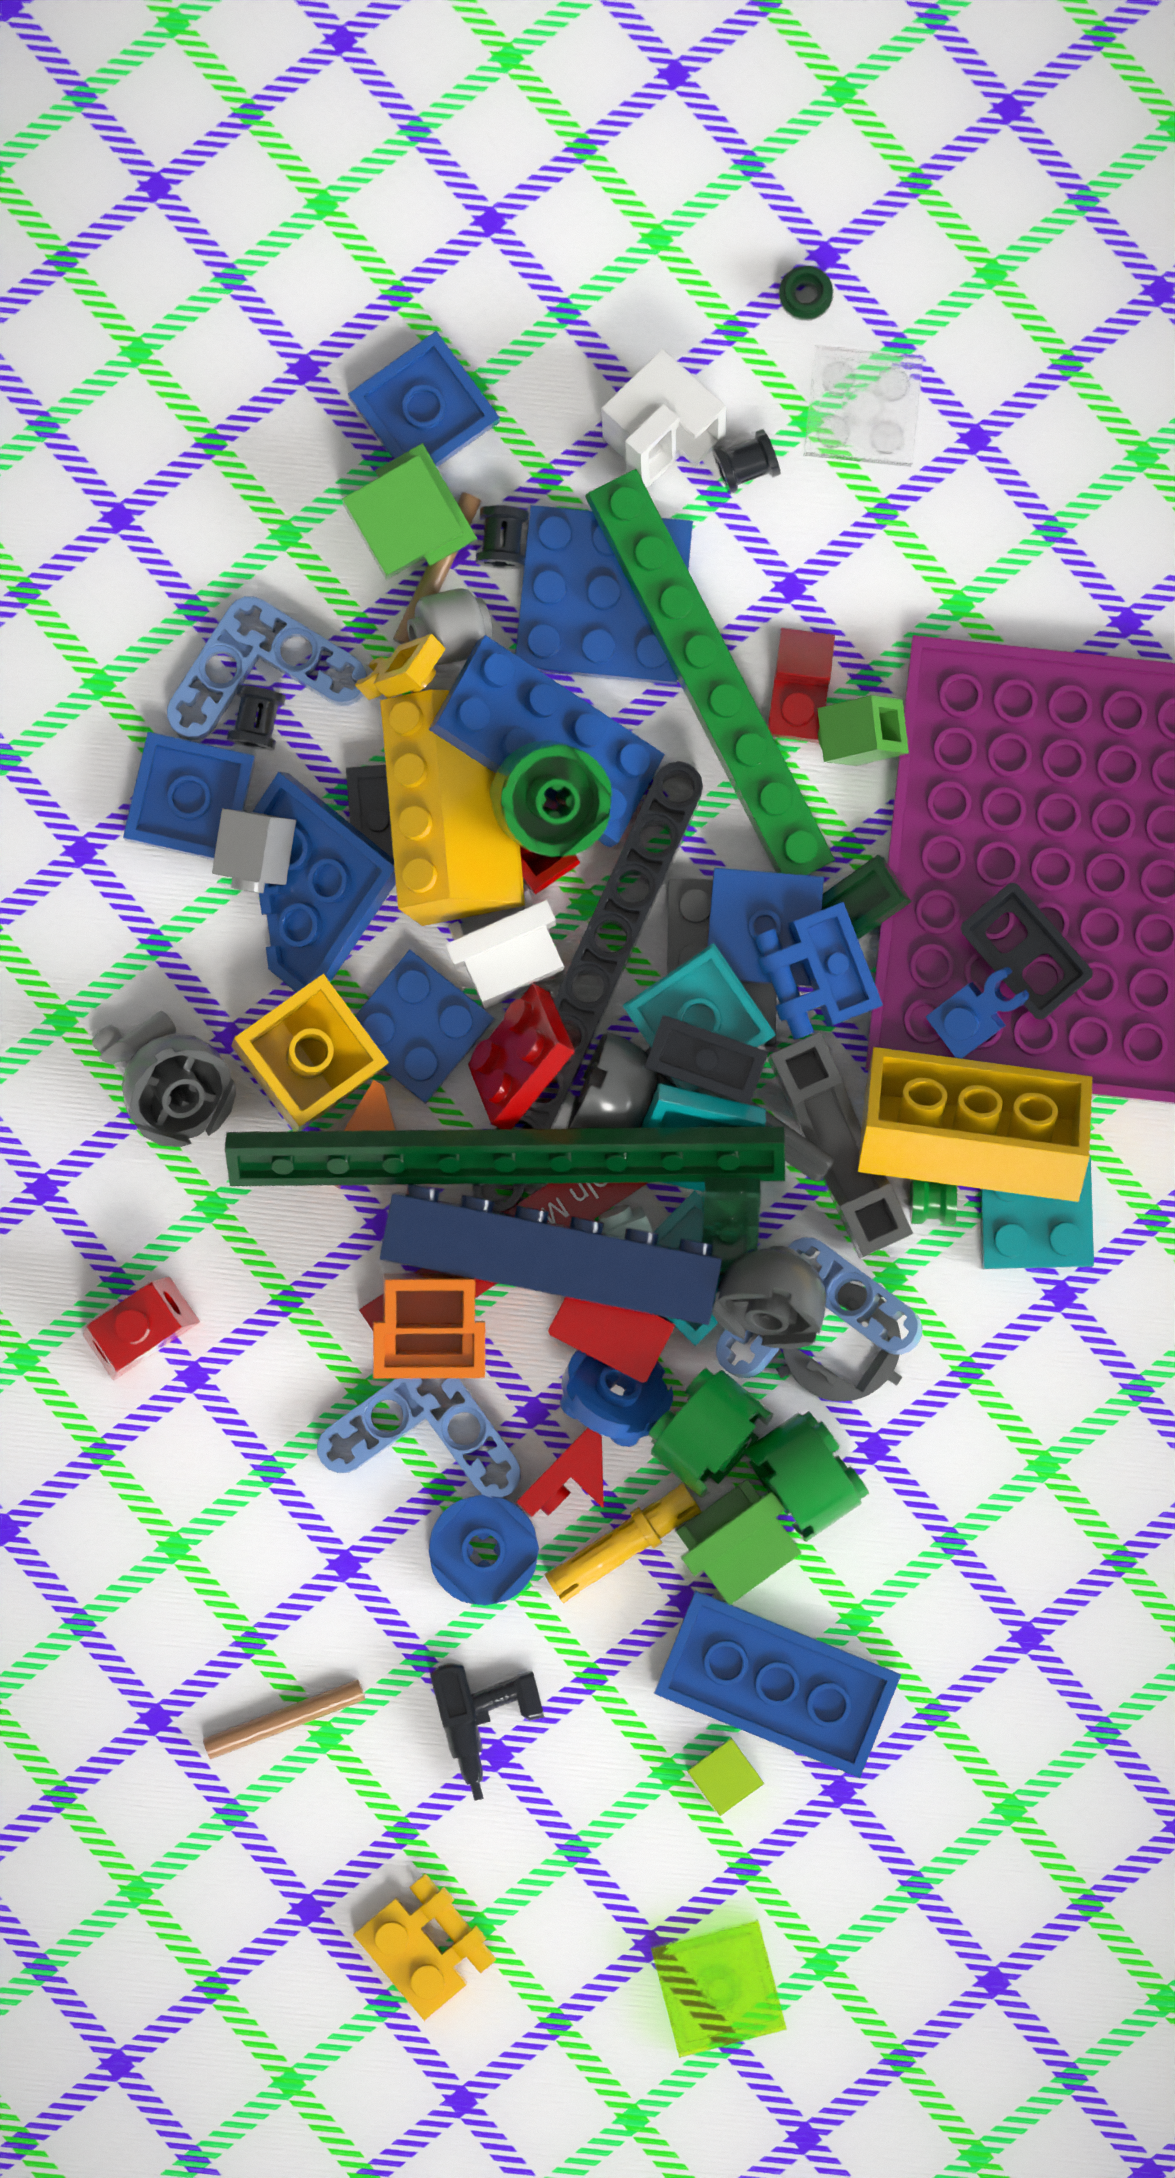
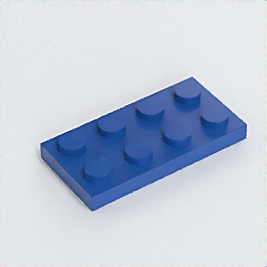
M486 635L476 642L428 729L494 773H497L501 764L512 752L536 741H557L586 752L602 766L611 783L610 818L607 828L598 839L599 842L608 848L619 843L665 756L663 752ZM549 787L544 792L546 801L543 805L555 810L559 806L556 795L561 789L556 791Z
M695 1590L654 1694L860 1778L901 1674L736 1606H729L726 1602Z

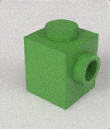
M869 695L818 708L820 726L818 741L823 752L824 762L858 766L909 754L902 699Z

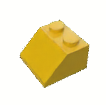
M324 974L234 1037L231 1045L293 1131H302L343 1101L389 1063Z

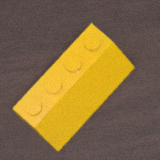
M430 689L380 700L398 909L421 926L525 906L520 845L503 832L496 821L492 809L489 790L496 773L428 730L447 697L448 690Z

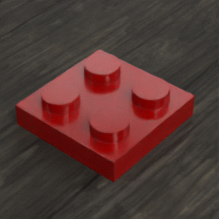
M532 983L521 998L514 1000L510 1004L502 1022L488 1039L481 1041L476 1046L471 1060L467 1064L491 1125L499 1129H512L575 1052L550 992Z

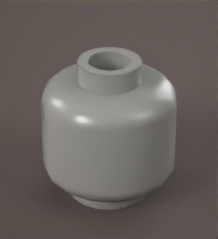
M457 588L420 598L415 607L414 618L407 621V632L410 641L432 633L446 648L435 665H445L466 660L480 638L484 635L491 638L492 623L485 601L480 597L475 598L467 589Z

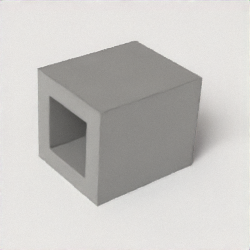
M222 808L212 874L232 877L231 888L250 892L264 893L265 883L286 885L296 820Z

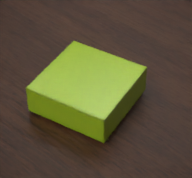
M732 1738L687 1769L689 1775L719 1816L764 1785L763 1780Z

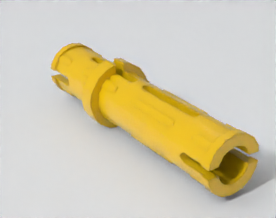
M681 1483L678 1487L667 1493V1495L645 1509L641 1510L640 1507H637L631 1511L630 1515L632 1517L623 1522L619 1527L605 1534L576 1553L575 1556L544 1575L564 1604L581 1590L595 1583L650 1545L653 1549L663 1543L661 1538L672 1532L679 1525L699 1515L702 1511L684 1483Z

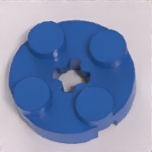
M577 1350L571 1357L562 1377L563 1396L560 1400V1405L566 1415L573 1419H578L592 1431L611 1438L613 1442L620 1446L631 1447L636 1445L641 1437L648 1436L655 1423L670 1409L674 1395L672 1386L667 1390V1385L662 1380L665 1370L658 1361L648 1380L641 1383ZM618 1385L624 1389L623 1395H618L610 1389Z
M477 1495L455 1502L440 1515L431 1532L428 1552L432 1572L440 1586L448 1594L464 1603L486 1606L505 1602L525 1588L536 1569L539 1545L535 1528L521 1508L505 1498H490L485 1495ZM490 1535L498 1541L494 1547V1552L498 1559L493 1564L486 1560H482L478 1565L473 1563L469 1558L474 1551L473 1547L469 1544L471 1539L477 1536L485 1540Z

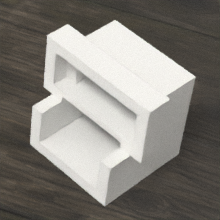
M663 348L601 408L603 440L626 460V473L637 469L646 489L680 457V453L696 467L712 451V448H715L726 437V405Z
M529 890L524 892L525 906L481 914L461 924L457 921L448 925L454 941L445 944L455 970L463 966L466 967L484 1009L527 991L532 983L539 986L564 975V965L548 929L556 926L554 914L547 900L535 905Z

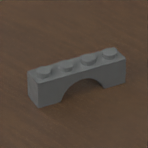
M818 1032L770 1054L768 1061L803 1137L831 1155L834 1160L823 1181L859 1259L914 1234L886 1176L858 1172L861 1126L849 1100L844 1081L822 1033Z

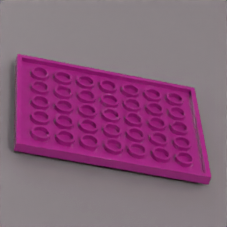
M913 635L904 707L909 754L899 756L888 854V865L912 902L881 923L875 986L883 1006L871 1010L865 1071H869L873 1047L956 1058L925 1016L971 982H974L981 993L984 992L986 980L995 971L965 938L960 928L965 920L1006 885L1016 883L1092 969L1093 975L1086 984L1044 1019L1035 1018L1024 1004L1012 1011H998V1016L1006 1026L962 1059L1092 1076V1096L1175 1105V663ZM1012 913L1003 914L986 929L987 938L1001 953H1009L1028 934L1024 925ZM1047 954L1037 957L1022 971L1023 979L1038 995L1046 994L1064 976L1063 970ZM1002 980L1000 983L1001 993L1007 998H1014L1015 994Z

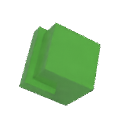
M423 443L376 469L377 479L342 498L346 511L386 580L424 558L429 567L477 540L476 535Z
M747 1479L675 1531L688 1548V1551L680 1556L694 1576L704 1570L729 1606L802 1552L776 1518L785 1509L775 1495L769 1491L760 1497Z

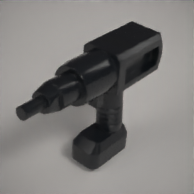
M455 1663L443 1664L430 1673L442 1725L452 1758L458 1759L461 1775L467 1785L470 1784L474 1801L484 1799L480 1782L483 1781V1768L479 1752H482L483 1748L478 1725L491 1722L488 1711L514 1701L518 1702L521 1716L529 1721L544 1718L534 1673L530 1671L518 1674L515 1678L471 1694L464 1665Z

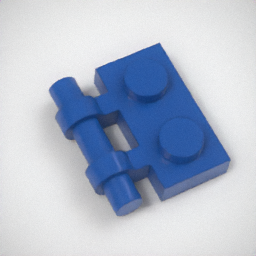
M844 902L788 923L796 943L795 945L782 949L775 929L754 936L762 956L757 959L763 975L769 974L780 1003L775 1005L780 1021H787L794 1040L814 1033L807 1011L820 1007L827 1026H832L883 1006ZM800 960L803 961L814 990L801 996L789 967L790 964Z

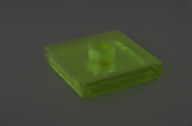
M758 1919L651 1947L679 2058L787 2030Z

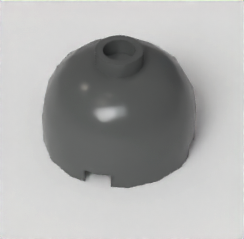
M608 1031L606 1034L604 1033L582 1078L585 1081L580 1095L575 1096L566 1129L639 1128L655 1095L658 1072L645 1068L649 1055L640 1046L626 1038Z
M167 1034L151 1039L141 1046L128 1062L121 1085L126 1111L145 1138L161 1146L183 1147L192 1144L189 1138L199 1136L204 1131H206L208 1136L221 1127L230 1115L236 1097L235 1082L231 1078V1071L223 1058L209 1043L194 1035Z
M771 1246L768 1249L755 1250L741 1255L724 1271L716 1292L712 1314L719 1325L737 1337L744 1339L746 1330L755 1334L763 1335L761 1343L763 1346L796 1349L810 1346L815 1342L817 1333L820 1335L825 1315L827 1294L818 1272L802 1259L795 1250L785 1246Z

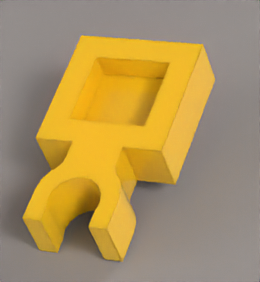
M432 633L401 644L396 648L391 657L386 659L379 657L371 660L368 667L373 672L369 676L359 679L355 686L368 700L377 698L382 694L388 699L408 691L411 693L419 692L435 677L436 670L433 667L446 648Z

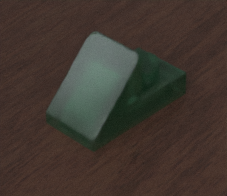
M704 1177L701 1242L713 1244L712 1255L723 1257L720 1275H723L724 1271L741 1255L758 1250L761 1200L760 1178Z

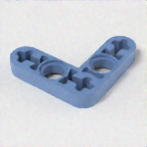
M254 596L242 597L228 608L172 696L167 707V719L173 731L181 738L200 740L207 737L219 723L236 696L238 686L243 685L258 659L263 660L330 703L338 706L354 704L364 695L357 687L353 690L344 687L339 693L333 692L334 682L332 678L320 670L316 681L307 677L318 667L322 658V652L325 650L332 654L325 662L327 666L335 671L342 673L347 666L354 669L352 679L355 683L359 679L367 677V673L363 664L356 657L274 606ZM254 610L260 611L259 620L261 624L272 632H275L277 622L286 626L275 636L270 652L262 649L268 643L267 637L255 630L248 632L247 636L240 634L242 626L237 617L241 612L250 616ZM292 637L305 638L312 645V655L303 665H289L281 657L283 644ZM215 655H229L237 663L235 676L226 683H216L207 677V663ZM196 680H199L210 692L223 696L218 703H215L208 696L201 707V712L206 718L205 722L202 725L193 722L186 728L182 726L184 718L179 712V708L183 704L188 707L195 705L201 692L191 687Z
M803 1237L793 1241L788 1246V1248L795 1250L799 1255L804 1253L811 1257L816 1251L820 1252L816 1261L822 1266L818 1274L823 1281L827 1294V1309L879 1348L890 1354L902 1355L910 1352L918 1345L922 1337L923 1326L919 1316L908 1305L815 1238ZM850 1281H859L865 1285L867 1290V1299L864 1305L854 1311L842 1309L838 1303L840 1288ZM881 1297L885 1298L886 1302L878 1308L891 1319L897 1321L902 1315L907 1316L903 1325L909 1332L903 1340L894 1336L889 1342L885 1341L888 1330L872 1317L869 1320L868 1327L862 1325V1322L875 1312ZM725 1329L717 1342L716 1356L719 1364L730 1374L738 1378H751L766 1368L780 1348L761 1345L763 1337L758 1335L750 1346V1350L755 1354L754 1359L750 1363L740 1360L736 1365H733L732 1363L736 1355L730 1350L732 1345L736 1341L746 1344L754 1333L746 1330L745 1337L742 1339Z
M397 1378L329 1426L320 1435L317 1443L318 1457L327 1469L337 1473H350L360 1468L427 1419L474 1487L482 1495L490 1498H504L515 1491L521 1480V1467L516 1457L459 1378H447L441 1386L450 1400L454 1398L457 1392H460L465 1402L449 1408L439 1421L432 1414V1410L442 1407L438 1400L430 1393L422 1397L417 1390L423 1384L422 1378ZM384 1400L396 1402L403 1411L401 1425L392 1432L379 1431L372 1422L374 1407ZM459 1413L474 1415L480 1424L478 1438L468 1445L455 1443L448 1433L450 1420ZM361 1415L366 1431L376 1438L379 1443L369 1449L366 1439H363L351 1449L355 1457L351 1462L346 1463L342 1458L332 1461L328 1455L334 1448L330 1439L336 1434H339L343 1439H347L357 1433L359 1430L351 1422ZM489 1437H492L497 1444L496 1448L487 1450L493 1461L497 1464L507 1461L511 1466V1470L506 1474L509 1484L502 1489L495 1483L489 1486L483 1484L481 1478L486 1475L487 1470L478 1457L471 1466L464 1459L465 1454L479 1450Z

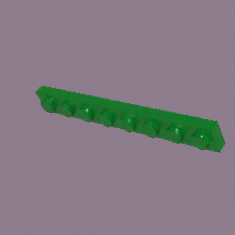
M637 469L588 492L585 498L776 873L808 875L835 861Z

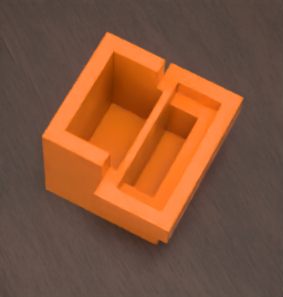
M383 1273V1321H373V1379L485 1378V1321H475V1279L450 1273Z

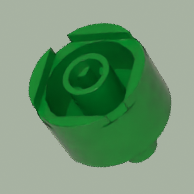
M536 741L512 752L499 767L489 790L493 813L503 832L522 847L544 856H569L588 849L604 833L610 818L612 790L605 770L586 752L557 741ZM549 787L556 791L561 789L556 795L559 806L555 810L546 806L542 807L546 801L544 792Z
M707 1368L702 1370L687 1387L685 1394L689 1396L688 1402L676 1415L671 1410H668L648 1433L652 1438L651 1442L654 1444L650 1454L701 1498L709 1493L707 1485L704 1483L711 1478L719 1484L745 1456L743 1450L758 1440L759 1437L752 1432L756 1427L757 1421L761 1420L768 1426L774 1415L725 1371L720 1370L714 1375Z
M810 1411L803 1415L799 1412L743 1450L744 1454L751 1460L749 1464L766 1491H771L775 1495L787 1515L791 1514L795 1520L792 1527L805 1542L862 1504L861 1499L869 1494L867 1487L851 1466L847 1467L838 1455L833 1456V1453L840 1449L837 1441L822 1421L818 1423Z

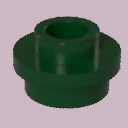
M799 266L792 269L784 276L779 288V300L782 308L788 315L801 321L815 320L824 315L833 299L831 280L822 270L813 266ZM800 287H811L816 293V298L810 303L799 301L795 293Z

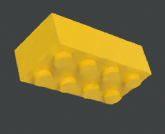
M873 1047L864 1093L858 1172L1079 1202L1090 1155L1093 1077Z

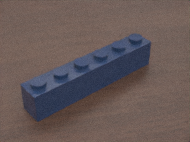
M408 1184L406 1193H392L380 1260L704 1325L710 1324L723 1260L722 1256L712 1255L713 1244L681 1238L679 1248L657 1244L658 1233L626 1227L624 1237L602 1233L603 1222L579 1217H571L570 1226L548 1222V1211L524 1206H517L515 1215L493 1211L495 1201L469 1195H462L460 1204L439 1200L440 1190Z

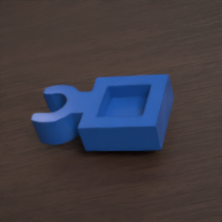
M1004 967L992 973L985 982L983 993L980 992L974 982H971L925 1016L956 1058H964L1006 1026L998 1016V1011H1012L1027 1001L1029 993L1026 990L1015 995L1014 998H1007L1001 993V981L1012 973L1009 967Z

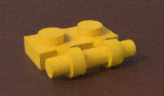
M426 1873L409 1887L422 1903L421 1906L410 1914L396 1897L353 1934L424 2021L467 1985V1981L454 1967L456 1964L467 1957L477 1971L482 1973L497 1960L483 1943L487 1938L476 1925L471 1928L451 1904L455 1899L447 1889L443 1887L439 1890ZM432 1919L438 1922L454 1942L444 1952L439 1949L422 1928Z

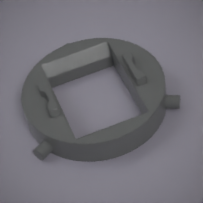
M850 1282L845 1283L838 1292V1303L847 1311L859 1309L867 1299L866 1288L851 1284ZM880 1298L875 1312L864 1322L869 1324V1320L872 1317L888 1330L887 1342L894 1336L901 1338L898 1322L891 1319L878 1308L885 1303ZM797 1348L782 1349L786 1364L776 1368L780 1378L791 1374L805 1390L817 1397L830 1401L857 1400L875 1392L887 1380L897 1386L902 1379V1376L894 1371L900 1355L890 1354L882 1349L856 1387Z

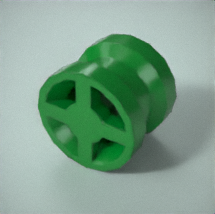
M910 1179V1224H922L927 1219H939L943 1225H955L957 1185Z

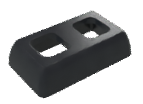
M1016 883L1006 885L961 925V933L995 972L1004 967L1011 969L1012 973L1004 978L1003 981L1015 995L1024 990L1029 993L1024 1006L1037 1019L1046 1018L1092 978V969ZM1005 913L1014 914L1028 932L1027 937L1009 953H1001L986 936V929ZM1047 954L1063 970L1064 976L1046 994L1038 995L1023 979L1022 971L1037 957Z

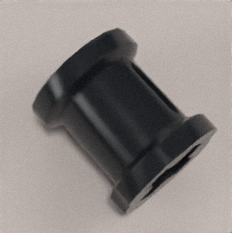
M764 429L756 431L755 438L730 448L723 449L721 446L712 448L719 474L729 494L738 492V485L766 474H770L772 477L781 475L775 451Z
M493 505L481 507L480 517L485 520L482 551L476 553L475 562L492 568H523L525 558L520 555L522 525L529 520V512L510 506ZM501 527L505 529L503 547H500Z
M239 685L236 694L241 700L234 730L228 731L227 740L246 747L275 750L276 741L272 738L278 706L285 704L286 696L265 688ZM257 708H259V712H258V716H257V721H256V726H255V728H254V722H255V718H256Z

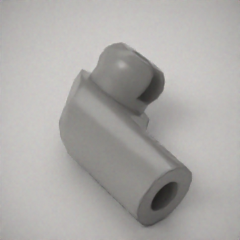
M159 1011L124 1037L121 1036L116 1026L109 1025L93 1037L92 1044L101 1053L99 1058L102 1061L116 1064L130 1060L136 1051L151 1039L167 1034H175L177 1030L170 1017L165 1012Z

